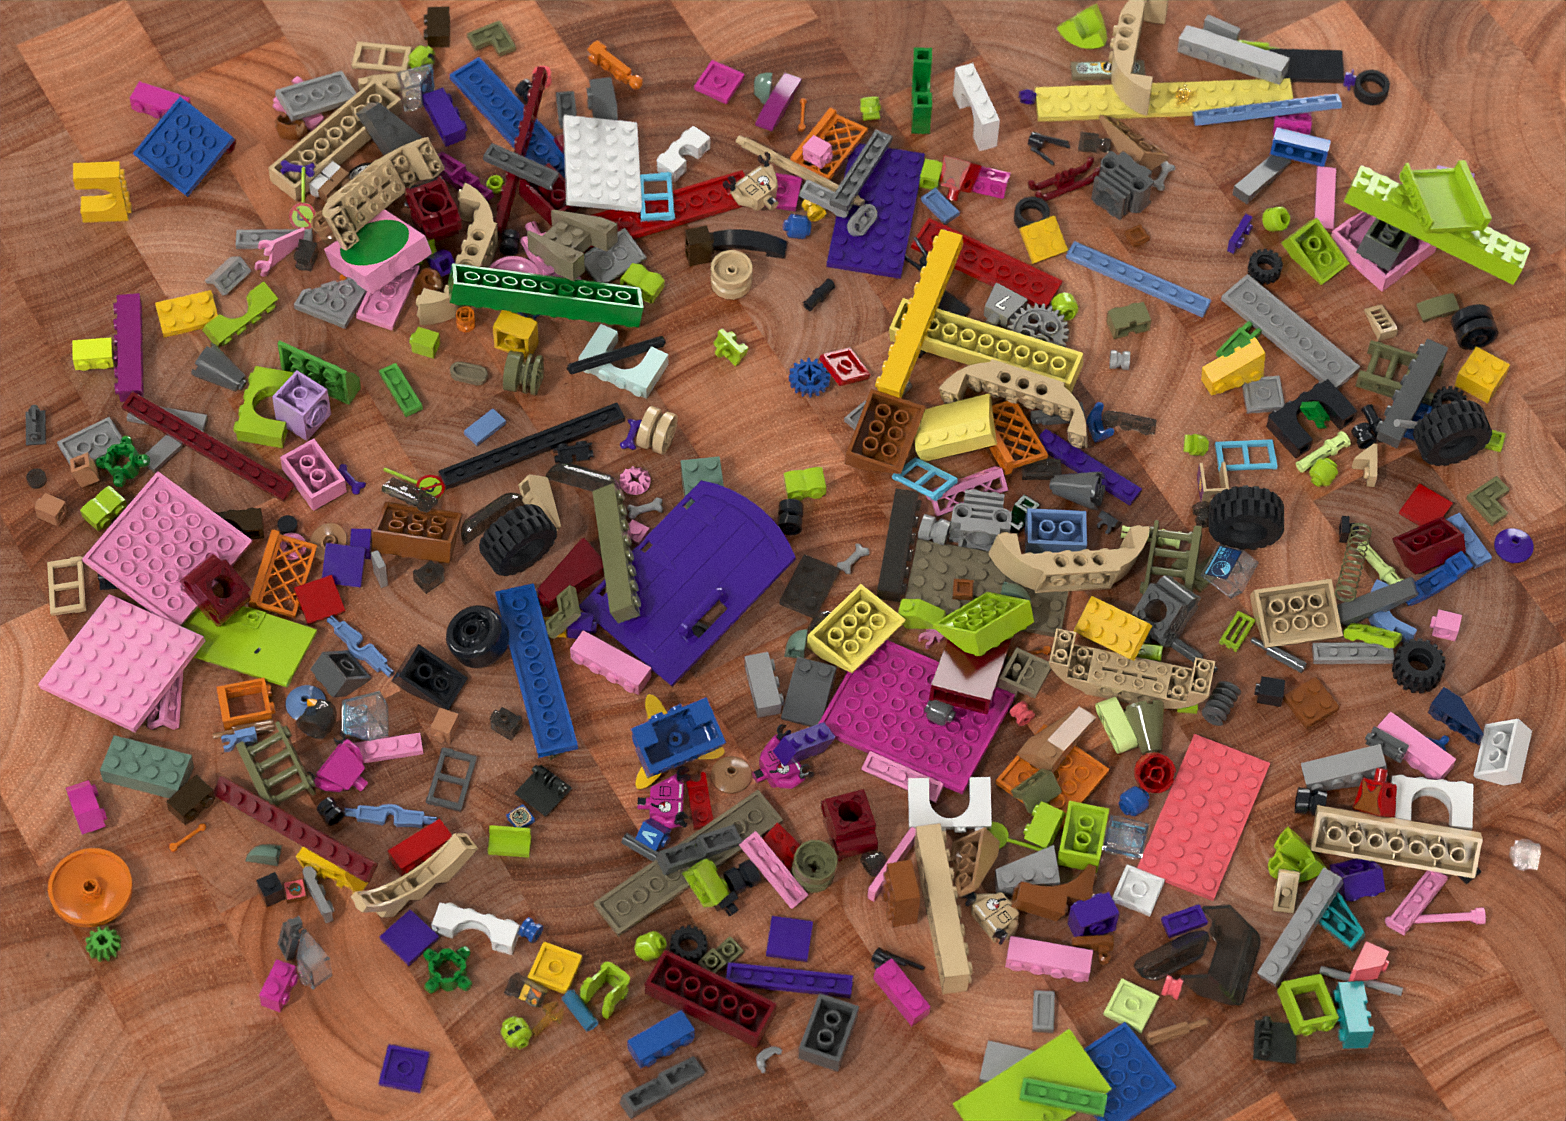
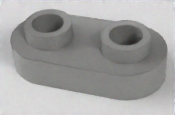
M871 204L862 205L848 221V232L852 236L863 235L877 218L876 208Z

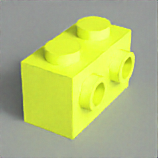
M111 338L72 340L75 370L86 371L88 369L114 367V347Z

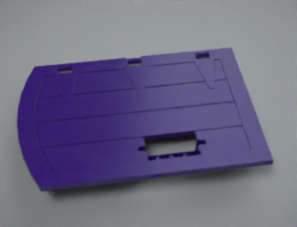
M701 480L645 537V540L632 551L634 556L632 565L636 570L634 578L639 588L637 596L641 602V607H639L640 616L619 624L610 614L607 592L603 597L599 595L606 587L605 579L579 607L584 613L594 614V621L673 687L796 560V557L781 529L759 506L731 489ZM692 499L694 503L686 509L684 506ZM650 542L652 546L644 553L642 549ZM720 601L727 610L698 638L694 635L692 627Z

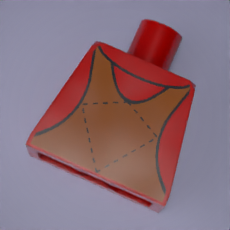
M944 155L940 185L949 188L947 199L958 201L960 191L970 193L982 165Z
M1376 768L1374 779H1362L1353 809L1380 817L1395 818L1396 784L1386 782L1387 769Z

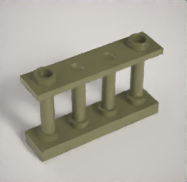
M1371 340L1367 354L1372 356L1367 371L1360 370L1355 386L1392 398L1395 391H1400L1402 387L1400 382L1392 380L1397 364L1409 367L1412 359L1416 360L1418 355ZM1379 357L1390 361L1385 377L1374 375ZM1444 363L1440 366L1436 374L1437 376H1441ZM1429 387L1422 404L1430 406L1434 393L1429 392Z
M1155 520L1154 527L1150 526L1149 538H1152L1145 582H1141L1140 593L1144 595L1150 585L1152 574L1182 578V580H1185L1184 587L1193 592L1202 539V526L1194 525L1193 532L1189 533L1159 530V521ZM1160 537L1188 541L1191 544V548L1186 550V552L1156 548L1157 539ZM1155 556L1184 559L1185 562H1188L1187 569L1183 570L1153 566Z
M279 721L275 722L279 732L254 746H247L241 741L236 744L259 796L277 807L280 806L281 802L304 789H307L312 795L316 794L314 786H316L315 781L311 775H307L289 738L292 736L287 725L283 726ZM283 739L287 747L286 749L261 763H256L254 757L257 756L258 752ZM291 756L295 765L270 779L263 778L262 773H264L265 769ZM299 772L302 782L277 796L271 795L270 790L272 786Z

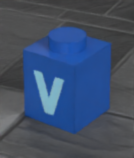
M649 818L643 821L635 839L657 851L668 845L671 839L669 837L671 829L653 818Z

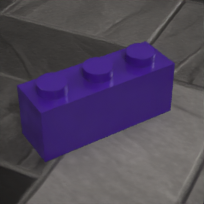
M440 88L424 94L423 105L445 147L465 140V132L468 130L464 120L461 121L459 118L458 108L453 107L450 94H446L444 88Z
M822 722L784 736L773 752L785 767L825 752L836 737L830 728Z

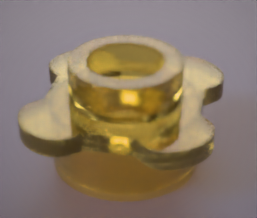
M1186 84L1176 92L1175 99H1178L1176 105H1179L1180 102L1186 104L1191 91L1186 89Z

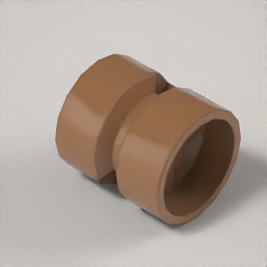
M322 211L316 213L311 220L312 229L323 242L328 245L333 244L337 239L324 218Z

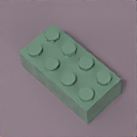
M719 456L681 460V479L684 497L701 480L724 487ZM692 499L685 505L686 509L694 503Z
M114 735L100 773L103 782L170 798L189 781L194 763L192 755Z

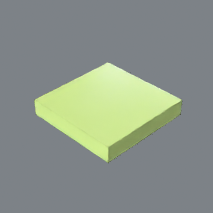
M1121 978L1103 1015L1120 1024L1126 1022L1131 1029L1142 1033L1159 1000V996Z

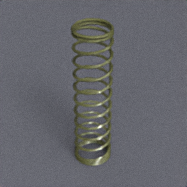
M1355 523L1350 528L1351 532L1344 553L1345 557L1343 558L1340 576L1336 584L1337 588L1334 592L1336 598L1344 602L1355 600L1356 589L1359 587L1357 583L1360 581L1359 576L1362 574L1360 570L1363 569L1362 564L1365 562L1364 557H1366L1365 551L1368 550L1366 545L1369 544L1368 539H1370L1372 529L1364 523ZM1353 527H1366L1370 531V533L1362 529L1353 530ZM1354 531H1363V532H1366V533H1368V534H1367V535H1360V534H1357V533L1354 532ZM1356 537L1361 540H1367V544L1354 542L1352 538ZM1354 543L1358 546H1365L1366 549L1352 548L1350 544ZM1349 550L1363 552L1364 556L1362 557L1357 554H1350ZM1352 556L1358 559L1362 558L1363 562L1360 563L1358 561L1347 559V557ZM1350 562L1361 565V568L1348 567L1345 563ZM1348 568L1353 571H1359L1360 574L1346 573L1344 569ZM1348 575L1351 577H1357L1358 581L1355 582L1354 580L1344 579L1342 576ZM1341 582L1356 583L1357 586L1353 588L1348 585H1342ZM1340 590H1347L1353 594H1345ZM1337 591L1354 597L1350 599L1342 598L1337 594Z

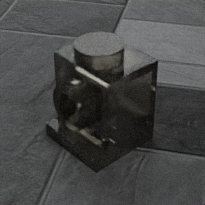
M299 239V249H296L294 254V260H296L295 267L301 271L312 272L319 255L318 244Z
M431 560L418 570L415 569L413 571V580L427 594L445 581V570L439 562L435 564Z
M501 707L499 711L494 710L490 716L491 729L510 741L523 726L522 716H517L504 707Z

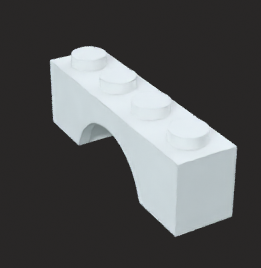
M439 903L432 922V930L436 934L449 938H454L456 934L466 929L481 930L490 938L492 950L510 955L513 954L519 937L518 931L520 928L519 924L509 919L501 920L491 914L483 915L470 908H458L452 903Z

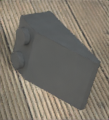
M797 657L781 719L809 727L817 725L828 705L836 679V666Z

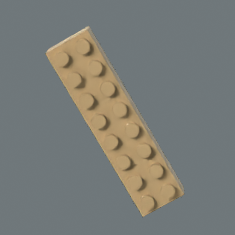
M372 80L268 168L270 181L297 202L301 199L302 173L290 171L282 174L280 171L282 169L281 161L287 160L291 164L302 166L314 163L315 168L313 171L315 175L310 178L305 174V194L310 191L309 184L320 173L322 174V171L332 161L340 166L372 138L356 113L369 103L380 102L393 114L399 116L402 113L401 99L377 80Z
M1317 805L1310 848L1311 851L1475 878L1482 845V835L1480 832L1391 817H1380L1373 814Z
M938 823L916 826L914 849L942 994L967 991L968 983H971L973 970L971 962L967 961L969 949L968 944L964 943L963 936H965L964 924H960L961 908L960 905H956L958 894L956 886H953L952 880H954L953 868H949L950 852L949 849H945V843L947 842L946 832L941 830V825Z

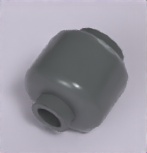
M929 700L924 711L927 713L926 717L928 720L940 726H944L947 722L951 723L956 715V712L953 711L954 706L938 700Z

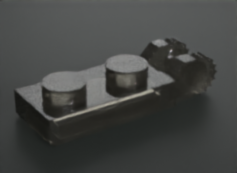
M1107 410L1103 414L1102 423L1106 428L1117 426L1125 431L1134 430L1144 435H1155L1157 420Z
M394 477L382 486L381 492L398 498L407 504L417 506L419 511L427 513L438 503L437 498L426 491Z

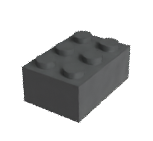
M1376 218L1356 253L1389 271L1411 235Z
M819 993L799 1047L798 1059L838 1072L858 1019L859 1006Z

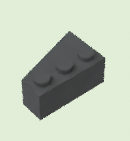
M380 102L369 103L356 113L384 156L397 148L423 138Z

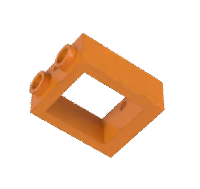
M265 678L216 687L225 731L232 730V726L272 719V714H276L274 703L269 702L268 697L272 696L270 684L266 685ZM262 692L266 711L230 717L227 699Z

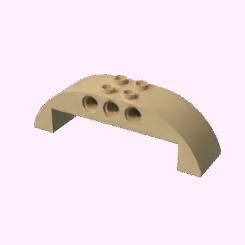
M1129 0L1121 11L1118 25H1114L1113 36L1115 38L1111 39L1110 49H1113V51H1110L1109 62H1112L1111 82L1114 91L1128 107L1146 116L1149 109L1153 77L1133 74L1143 21L1165 24L1168 0Z

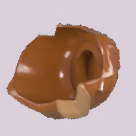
M286 114L284 117L282 115L278 116L275 120V128L281 139H299L307 130L306 123L302 118L291 121Z
M431 267L424 268L413 279L415 286L412 288L416 297L422 294L424 288L441 292L443 286L442 277L435 269Z

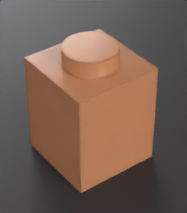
M88 452L70 459L71 473L81 488L99 481L98 467Z
M44 493L42 498H39L35 503L37 518L57 527L68 512L65 501L47 493Z
M439 708L430 727L431 737L438 742L451 743L459 726V714Z

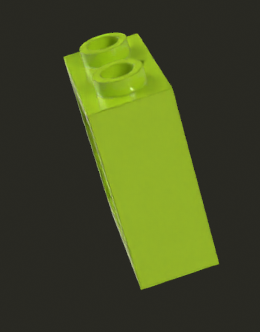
M1321 974L1284 981L1277 990L1295 1036L1300 1034L1307 1036L1315 1031L1322 1030V1032H1326L1334 1028L1339 1018ZM1315 991L1325 1016L1304 1021L1294 995Z

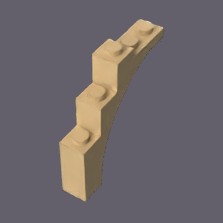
M454 833L436 853L409 873L370 891H355L351 898L355 902L356 908L362 913L376 912L381 917H395L409 900H421L436 883H448L478 848L467 833Z

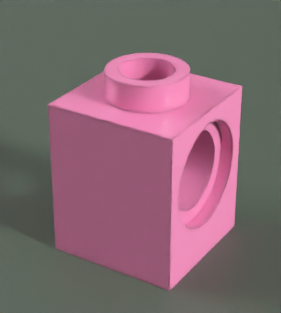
M814 135L802 147L804 159L821 169L832 160V145Z
M1438 610L1437 616H1432L1430 628H1433L1432 636L1455 641L1459 632L1462 615Z

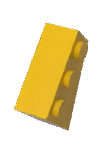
M1256 337L1250 340L1251 343L1247 346L1235 348V352L1226 358L1223 355L1202 367L1201 380L1211 396L1241 387L1245 382L1258 381L1263 377L1265 351Z
M302 847L296 855L303 869L311 866L316 871L318 877L324 880L329 877L337 882V887L342 889L343 886L352 889L353 894L355 891H363L368 882L362 881L305 847Z

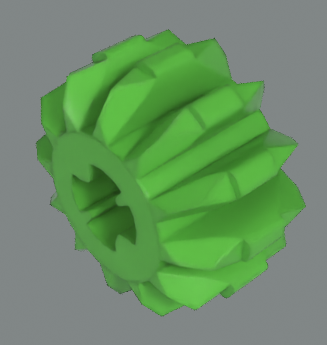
M98 926L97 932L90 931L91 937L86 938L85 941L88 945L85 948L90 953L92 959L97 957V960L101 962L103 958H106L109 962L110 956L117 957L116 951L121 950V944H119L121 943V938L117 935L115 929L110 931L109 927L106 926L104 930H101Z

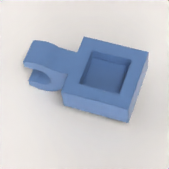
M254 726L234 731L235 734L223 735L221 737L222 743L230 742L229 745L223 746L224 752L232 751L236 744L241 741L247 746L258 743Z

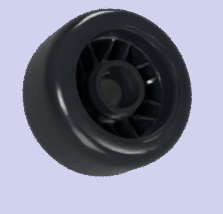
M482 605L469 606L458 612L450 621L446 630V644L450 652L464 666L475 669L485 668L494 664L505 653L509 644V630L506 623L493 609Z

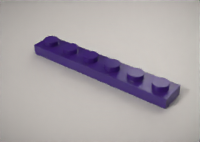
M1045 429L1038 437L1048 455L1077 473L1103 472L1105 479H1102V485H1105V491L1129 506L1140 495L1142 488L1049 430Z
M728 962L726 979L741 987L817 995L820 993L827 996L851 998L853 975Z

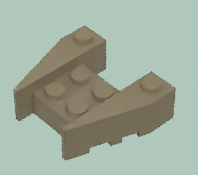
M559 210L551 211L552 228L543 236L531 231L527 232L528 250L536 257H541L544 260V264L553 267L556 274L575 281L585 272L583 253L592 245L607 252L618 242L616 223L602 217Z

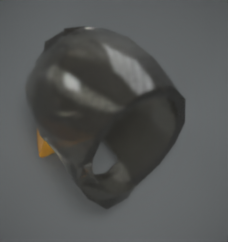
M311 698L307 699L306 710L295 722L306 735L315 739H323L334 727L337 712L335 706L330 701Z

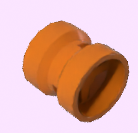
M467 306L458 308L455 314L458 330L464 333L472 331L475 328L474 310Z

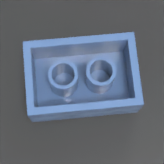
M1027 508L1025 516V553L1039 554L1046 551L1057 553L1065 550L1076 552L1086 549V511Z

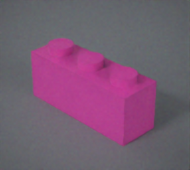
M140 81L130 96L131 108L133 110L160 119L179 97H182L191 104L189 97Z
M892 958L875 970L873 979L911 1027L929 1014L931 1006Z

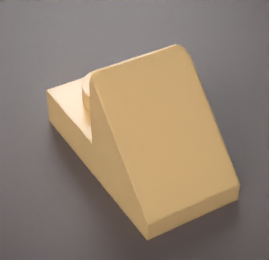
M1372 444L1356 456L1351 467L1352 469L1364 470L1363 478L1367 479L1368 487H1375L1377 480V444Z
M1279 869L1277 883H1275L1273 911L1294 913L1299 872Z

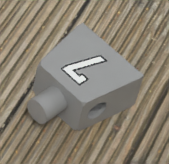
M996 283L985 304L984 316L987 318L985 323L993 326L998 324L1007 328L1008 325H1011L1010 319H1015V312L1021 314L1020 308L1026 310L1027 299Z

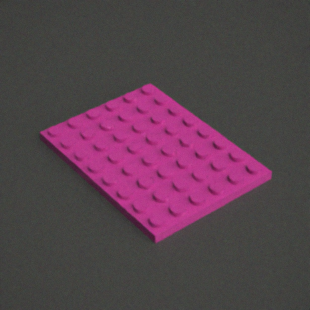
M886 640L854 673L847 672L818 724L824 722L838 741L868 754L870 751L944 783V787L963 795L969 784L970 777L975 773L1013 703L1015 694L997 687L988 715L954 706L953 711L956 712L953 721L940 726L928 720L926 717L927 713L924 712L929 702L930 688L939 662Z

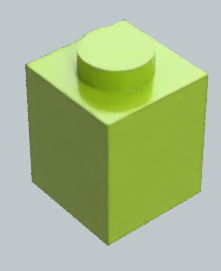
M925 159L920 175L919 187L929 190L936 188L938 190L942 162Z
M418 327L416 332L411 334L409 340L412 352L433 359L440 346V333Z

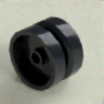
M1481 304L1470 305L1462 308L1452 316L1450 322L1454 333H1456L1455 337L1460 348L1464 350H1474L1476 346L1482 348L1494 342L1498 337L1499 332L1495 321H1493L1494 317L1490 307Z

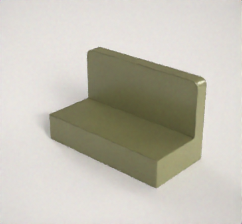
M1040 769L1011 790L1014 798L1022 800L1030 814H1032L1035 806L1039 805L1041 801L1048 803L1062 792L1053 772L1045 769Z

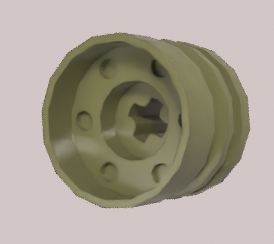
M510 350L504 368L503 390L517 392L520 384H522L524 394H527L530 389V394L536 396L544 376L543 356L537 355L534 362V355L529 354L525 362L523 352Z
M810 840L798 847L792 864V876L806 892L819 893L831 885L837 867V855L834 849L828 843L821 840Z

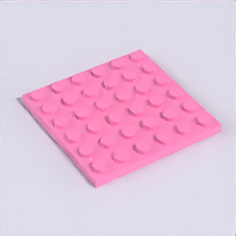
M157 471L82 558V562L153 614L182 626L198 606L183 590L184 587L179 580L211 554L216 555L221 561L226 559L233 566L252 544V540ZM213 580L212 589L219 583L218 581Z
M109 594L38 685L42 690L130 731L136 732L204 644L205 638Z

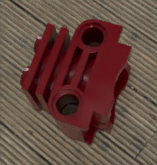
M437 177L435 181L412 189H405L406 200L411 210L410 217L416 230L425 235L427 241L434 239L435 242L460 234L459 230L462 229V220L444 179L442 180L441 177Z
M214 554L206 557V559L179 580L186 594L196 603L206 618L212 620L217 627L225 623L251 600L248 594L251 589L226 559L221 561ZM213 580L218 581L222 585L224 591L222 598L217 597L213 593Z
M864 789L826 798L821 801L820 809L823 815V822L831 846L837 855L838 862L844 858L863 853L878 852V839L875 831L876 822Z

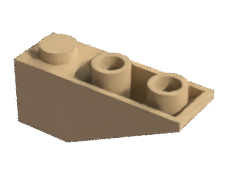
M529 474L518 485L524 504H534L541 507L558 530L561 524L548 477Z

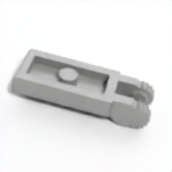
M806 180L799 193L800 197L832 211L836 216L842 218L847 217L848 211L853 205L851 204L847 212L830 206V199L835 192L810 180Z
M307 866L302 871L304 882L325 923L333 921L332 912L335 911L330 900L326 901L324 897L326 892L323 885L317 884L316 871L313 867Z

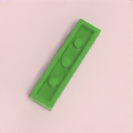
M1023 1078L1019 1100L1104 1117L1108 1094Z

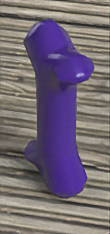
M287 160L281 161L282 169L280 171L282 174L290 171L302 173V165L291 164ZM314 163L304 166L305 174L310 178L315 175L313 171L315 168Z
M628 419L630 430L627 438L620 442L622 449H636L634 438L642 420Z
M346 464L339 466L338 471L352 487V493L358 495L360 490L365 488L366 483L356 481L348 473Z

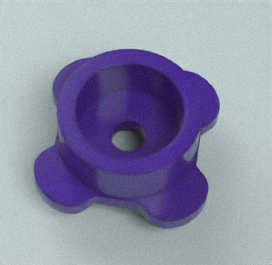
M1353 69L1351 73L1346 72L1343 86L1348 87V91H1350V86L1355 85L1356 75H1353Z
M1029 89L1019 92L1021 103L1034 104L1037 93Z

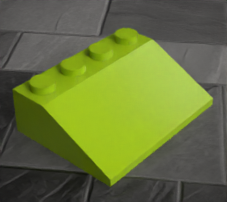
M986 592L932 625L936 631L964 652L974 654L975 656H982L991 648L999 646L1004 640L1012 638L1017 632L1027 629V626L1034 623L1030 600Z

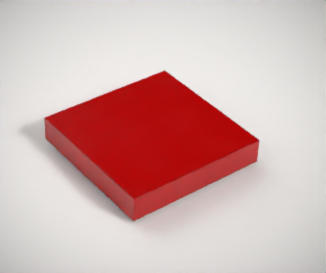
M851 348L821 354L819 357L821 363L839 386L868 380L871 376Z
M1419 483L1400 509L1399 514L1418 526H1422L1442 516L1445 517L1453 502Z
M332 575L294 587V592L307 625L328 619L331 615L343 614L346 611Z

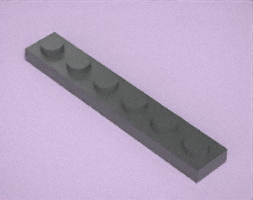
M875 130L830 199V206L847 212L891 144L893 136Z

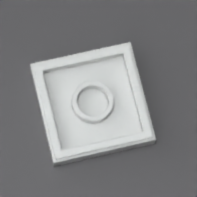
M1127 864L1112 899L1114 903L1151 916L1165 879Z

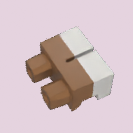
M332 161L322 171V174L320 173L309 184L311 195L316 198L320 197L327 203L328 198L351 180L349 173Z

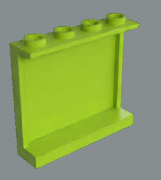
M1459 160L1454 168L1411 170L1409 163H1406L1399 174L1400 181L1403 183L1406 194L1412 203L1413 210L1416 212L1425 234L1482 231L1486 229L1492 219L1465 160Z

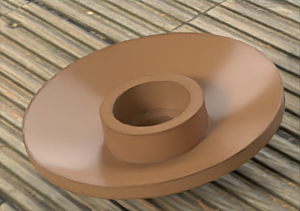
M327 523L314 531L310 543L317 545L315 557L324 561L327 542L347 545V534L341 526L335 523Z
M734 756L718 760L711 770V780L714 786L721 792L728 794L739 793L746 789L752 777L749 765L743 759ZM729 770L735 771L733 774L728 773Z

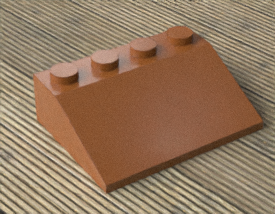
M871 389L847 449L845 464L866 471L901 474L926 407Z
M385 501L373 529L372 552L378 550L380 554H392L399 557L450 563L454 553L462 513Z

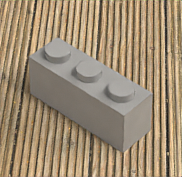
M768 652L745 656L744 667L757 718L781 714V706L784 705L782 693H778L777 688H780L778 676L774 677V660L770 659Z

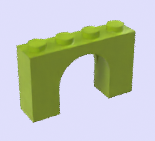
M255 366L254 372L249 375V388L244 391L245 401L239 408V420L235 421L234 432L237 435L238 441L283 448L288 433L286 422L263 418L255 412V408L263 399L272 397L294 372Z

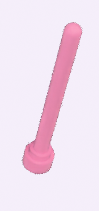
M1475 908L1468 913L1420 915L1414 924L1471 921L1476 925L1485 924V909ZM1391 916L1385 918V923H1386V924H1387L1388 919H1389Z

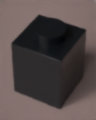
M1261 676L1260 684L1256 683L1254 695H1258L1257 703L1281 707L1285 680Z
M276 872L256 880L258 891L266 907L286 899L284 888Z

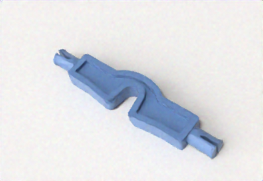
M333 615L327 619V622L334 627V633L347 644L348 651L355 658L365 661L376 672L382 671L388 678L394 675L395 671L387 665V659L379 653L373 644L370 643L362 648H358V645L363 641V636L350 627L345 621L339 622Z
M385 804L379 807L358 805L357 809H344V816L356 817L358 822L384 825L388 815L394 816V825L396 827L422 828L423 824L430 825L437 820V817L424 816L423 811L404 810L402 807L394 804Z

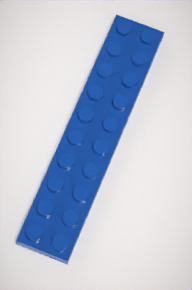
M480 57L449 74L450 80L515 149L514 142L516 136H519V123L524 118V104ZM536 118L526 158L543 166L549 163L565 178L564 153L561 152L553 141V135Z
M534 583L496 591L495 596L500 615L509 630L508 645L538 758L578 749Z

